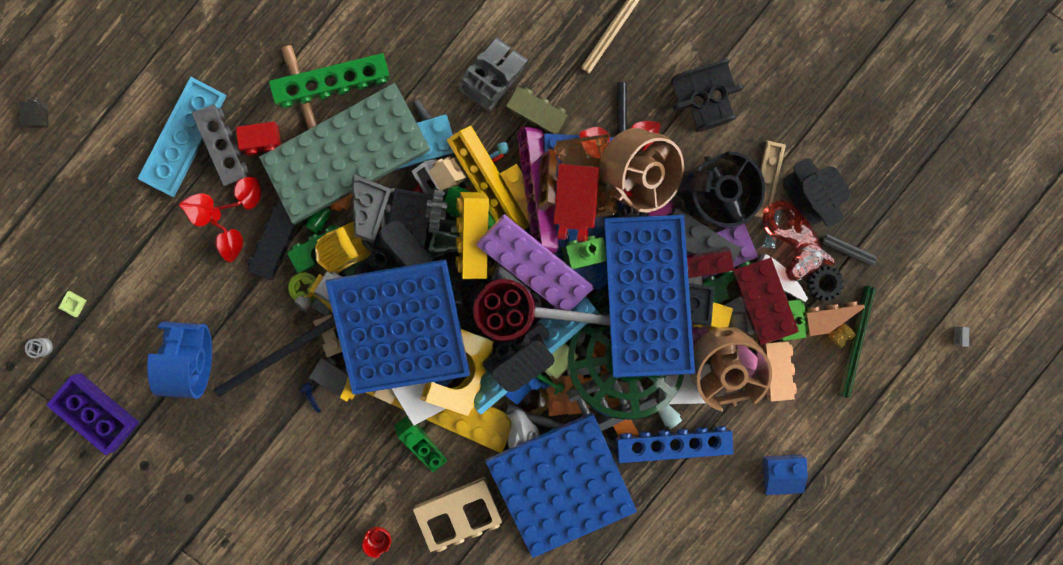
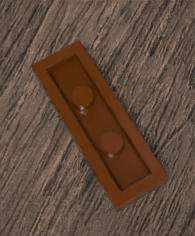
M549 149L540 156L538 209L546 211L556 202L555 186L557 183L556 167L558 161L556 159L557 151Z

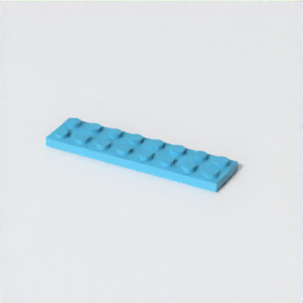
M587 296L571 310L599 314ZM542 318L537 322L541 323L549 332V337L544 342L552 354L588 324ZM487 371L481 377L480 390L474 398V407L480 414H483L508 392Z

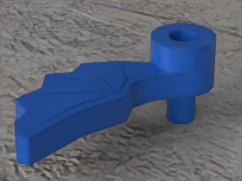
M535 378L526 384L529 385L530 389L534 390L540 387L543 389L550 387L546 382L538 381Z

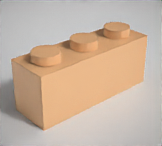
M773 341L763 344L762 349L772 366V381L767 391V399L770 401L795 399L794 394L797 393L796 384L793 383L792 377L795 374L794 364H791V356H793L792 345L789 344V341Z

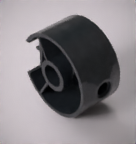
M728 151L712 159L710 156L704 157L705 163L689 171H700L701 168L721 158L734 163L727 176L722 175L718 166L709 170L713 172L710 192L705 193L709 202L719 205L728 223H721L707 216L699 206L696 194H682L685 207L695 220L705 226L735 229L747 223L760 210L765 197L764 177L757 164L741 153ZM742 170L748 179L750 187V197L745 210L739 199L742 194V185L737 178ZM721 183L725 185L727 190L725 197L720 194Z

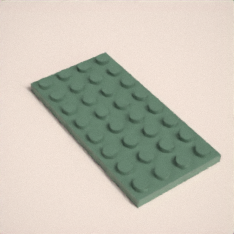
M393 83L276 147L275 150L260 156V159L291 222L297 224L352 194V177L354 174L374 182L429 152L431 149L397 85Z

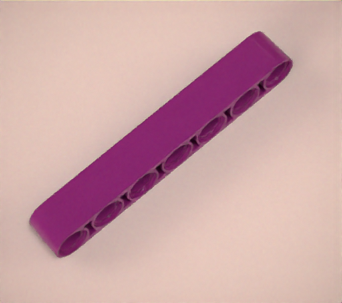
M522 126L518 131V145L530 233L534 239L555 254L559 245L556 224H554V208L551 206L546 211L538 209L540 156L544 154L543 132L541 129Z

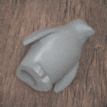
M517 409L508 415L511 419L508 439L509 449L540 436L537 427L530 421L523 410Z

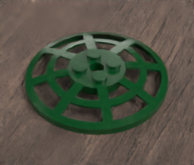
M609 306L603 307L597 311L599 312V314L605 313L609 311ZM586 324L573 335L567 356L570 379L581 398L591 408L601 414L621 420L646 418L666 407L676 396L682 385L684 375L678 376L673 389L664 381L666 375L646 376L654 384L648 389L638 392L637 381L641 380L644 376L613 378L611 340L603 335L610 328V325H603L598 330H595ZM583 331L592 337L587 348L586 360L574 361L576 343ZM597 341L607 347L604 357L593 358V350ZM605 365L606 370L610 374L605 383L597 375L594 366ZM588 368L593 381L600 388L593 398L581 385L576 373L577 369ZM616 380L628 383L630 393L618 392L611 387ZM658 388L668 395L656 406L640 411L639 399L652 394ZM606 394L618 399L630 400L632 412L615 411L603 406L600 402Z

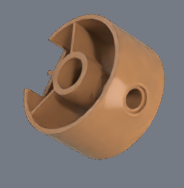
M640 128L627 129L616 135L605 148L599 165V179L611 186L615 191L612 197L616 198V200L640 212H653L665 206L677 193L684 174L683 155L679 147L663 134L648 132ZM653 142L642 154L637 153L643 146ZM625 189L629 192L631 189L632 197H627L622 190Z
M733 327L717 328L704 334L694 344L695 374L689 375L702 399L709 406L723 411L721 406L723 404L732 403L734 406H737V401L751 399L755 405L765 396L772 381V366L767 355L747 332ZM737 345H745L757 350L758 362L756 370L744 367L739 360ZM714 354L711 359L713 370L700 379L705 362ZM724 387L726 388L727 393L738 391V389H741L742 387L745 390L743 392L733 393L729 395L719 397L715 396V394Z

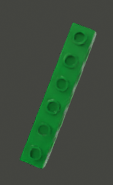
M384 53L270 80L269 84L277 108L286 109L292 107L294 103L306 104L311 102V99L318 97L319 99H326L330 97V94L338 93V95L346 94L350 89L354 88L363 90L371 84L383 85L387 83V80H390V75ZM366 69H371L374 74L366 77L363 72ZM347 74L355 76L354 80L350 82L346 81L344 77ZM329 78L336 80L333 86L325 84ZM315 83L317 88L309 91L307 90V85ZM290 88L298 89L296 95H288Z

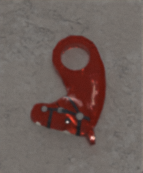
M779 200L770 203L764 209L762 220L766 231L770 236L794 247L795 256L785 269V273L790 281L796 282L819 269L824 263L831 266L835 264L834 258L822 249L810 223L791 203ZM776 209L784 212L787 217L788 225L786 230L780 229L775 223L774 213Z

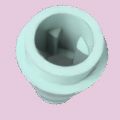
M669 404L658 412L665 427L668 426L670 430L682 421L681 415Z

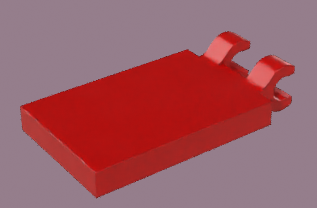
M559 164L554 224L560 225L558 239H568L569 229L579 230L577 241H587L588 228H594L600 167Z

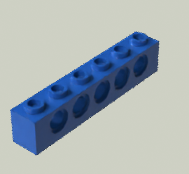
M715 426L714 430L698 427L695 428V431L677 429V432L669 433V430H660L658 434L639 432V435L631 436V433H621L620 437H615L616 461L619 463L731 455L734 454L732 431L726 429V426ZM714 436L715 442L712 445H708V439ZM696 438V444L690 447V439ZM673 439H677V446L670 448V442ZM653 441H658V442H659L658 448L655 449V450H652V449H651V444H652V442H653ZM635 442H639L640 448L637 451H632V445Z

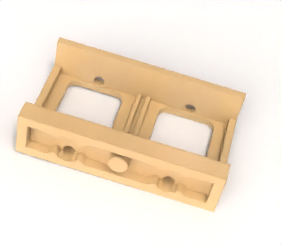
M486 477L419 503L413 508L430 552L435 550L436 552H441L447 548V545L452 543L454 545L460 544L465 541L464 538L469 536L472 538L482 534V531L486 529L494 530L500 527L502 523V516L499 515L491 496ZM483 499L492 520L471 528L463 506L475 500ZM447 513L456 535L436 543L427 521Z

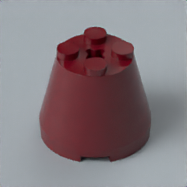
M509 279L492 281L485 286L478 298L475 299L474 319L479 329L492 339L500 341L514 340L522 336L530 328L534 320L535 304L533 297L523 285Z

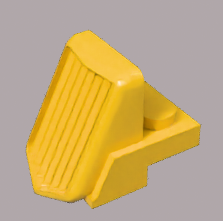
M354 222L335 229L317 240L318 243L315 246L317 263L326 271L338 274L371 255L362 244V239L354 236Z

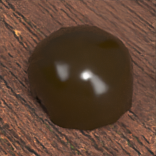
M542 387L537 390L532 389L524 397V412L535 416L544 413L549 405V395Z

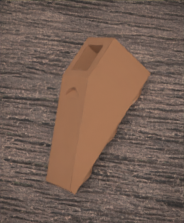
M857 301L846 302V306L838 307V304L826 305L827 309L819 310V307L807 308L808 312L803 314L805 317L804 321L808 326V333L806 335L814 336L830 333L865 307L864 305L857 304Z

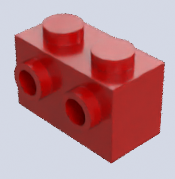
M275 121L236 127L238 148L247 156L256 155L257 152L261 151L267 153L281 145L279 126Z

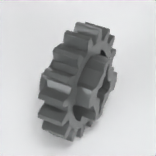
M434 190L433 200L427 201L425 221L430 222L429 233L438 234L439 223H445L447 203L442 202L444 191Z

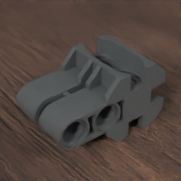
M498 37L485 52L480 53L474 65H470L461 78V85L458 88L459 91L488 112L494 109L498 100L502 99L513 81L529 61L516 50H513L507 57L512 47Z

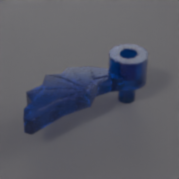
M307 383L299 391L300 393L306 392L310 404L319 413L321 410L311 394L313 387L310 383Z

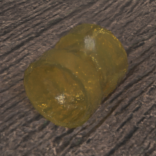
M845 323L837 327L836 331L828 334L829 339L840 349L846 345L847 340H852L856 336L853 330Z

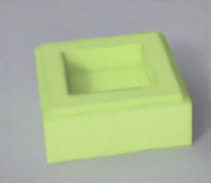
M67 291L59 309L74 317H78L87 300L71 291Z

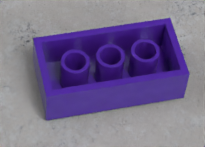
M82 373L71 375L47 403V406L105 455L115 452L140 423Z

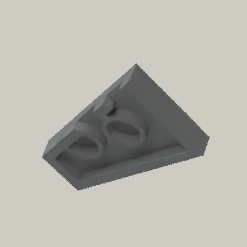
M354 174L352 177L354 236L373 243L391 189Z

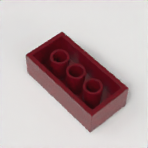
M772 257L733 270L734 282L759 346L799 332Z

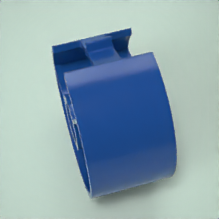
M163 321L158 325V329H164L163 344L159 347L157 354H148L147 371L150 389L155 396L198 399L206 389L211 371L212 340L209 328L205 324Z

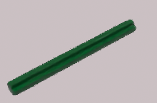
M865 286L860 305H864L865 308L859 311L839 391L840 396L847 398L851 396L876 288L871 286Z

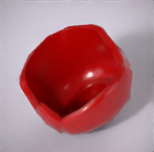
M383 527L368 529L362 538L361 546L363 552L372 558H379L382 553L388 552L392 541L390 533Z

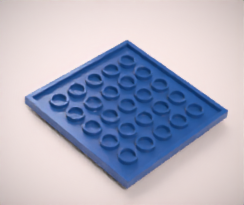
M446 259L327 279L325 281L353 395L470 375Z
M593 412L486 459V464L532 558L637 512Z

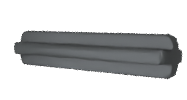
M828 234L822 239V244L868 265H874L877 260L875 255Z

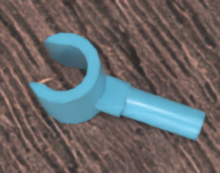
M506 142L497 144L498 151L489 155L490 158L493 159L502 153L503 155L509 152L508 144Z

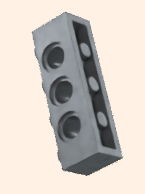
M213 104L192 112L223 185L227 186L241 178L247 177L246 173L249 171L245 162H240L238 155H241L237 144L233 145L230 139L233 134L229 126H225L222 119L225 116L221 107L217 108ZM213 121L219 124V129L216 132L209 130V124ZM224 139L227 147L221 151L217 148V142ZM229 157L235 161V165L231 169L227 168L224 163Z

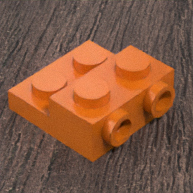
M561 375L558 379L554 376L549 377L556 384L561 382L565 385V389L557 395L554 394L556 389L551 385L546 388L549 395V416L581 414L582 412L577 401L570 402L566 391L574 386L570 376ZM577 375L581 384L588 382L587 377L584 378L583 375Z

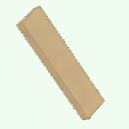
M766 141L760 165L765 181V197L760 210L754 217L767 220L770 217L786 147L785 144Z

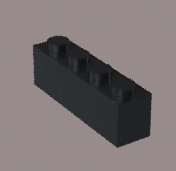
M278 200L272 206L270 221H266L263 227V231H265L263 237L259 238L256 243V253L254 256H251L248 262V266H250L249 272L268 280H274L298 223L293 224L281 200Z

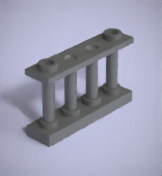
M607 372L600 375L599 378L605 383L610 374ZM593 379L581 384L588 394L594 392L596 395L600 389ZM616 380L613 384L614 390L624 393L619 381ZM640 380L637 381L638 392L644 391ZM574 386L566 391L570 402L577 401L583 416L591 413L586 402L581 398ZM653 394L639 399L640 411L657 405ZM604 396L600 404L610 408ZM619 399L621 404L612 409L621 412H632L631 401ZM604 414L595 417L601 431L624 421Z

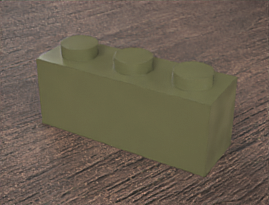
M517 87L506 109L548 134H558L567 120L568 115L565 114L566 111L559 106L553 107L549 105V101L542 96L537 98L532 95L533 91L527 87Z

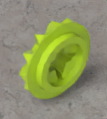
M298 273L293 276L288 287L291 297L296 300L301 295H308L316 278L309 273ZM302 283L305 285L311 284L307 288L308 294L305 291L298 292V290H300V288L302 287Z

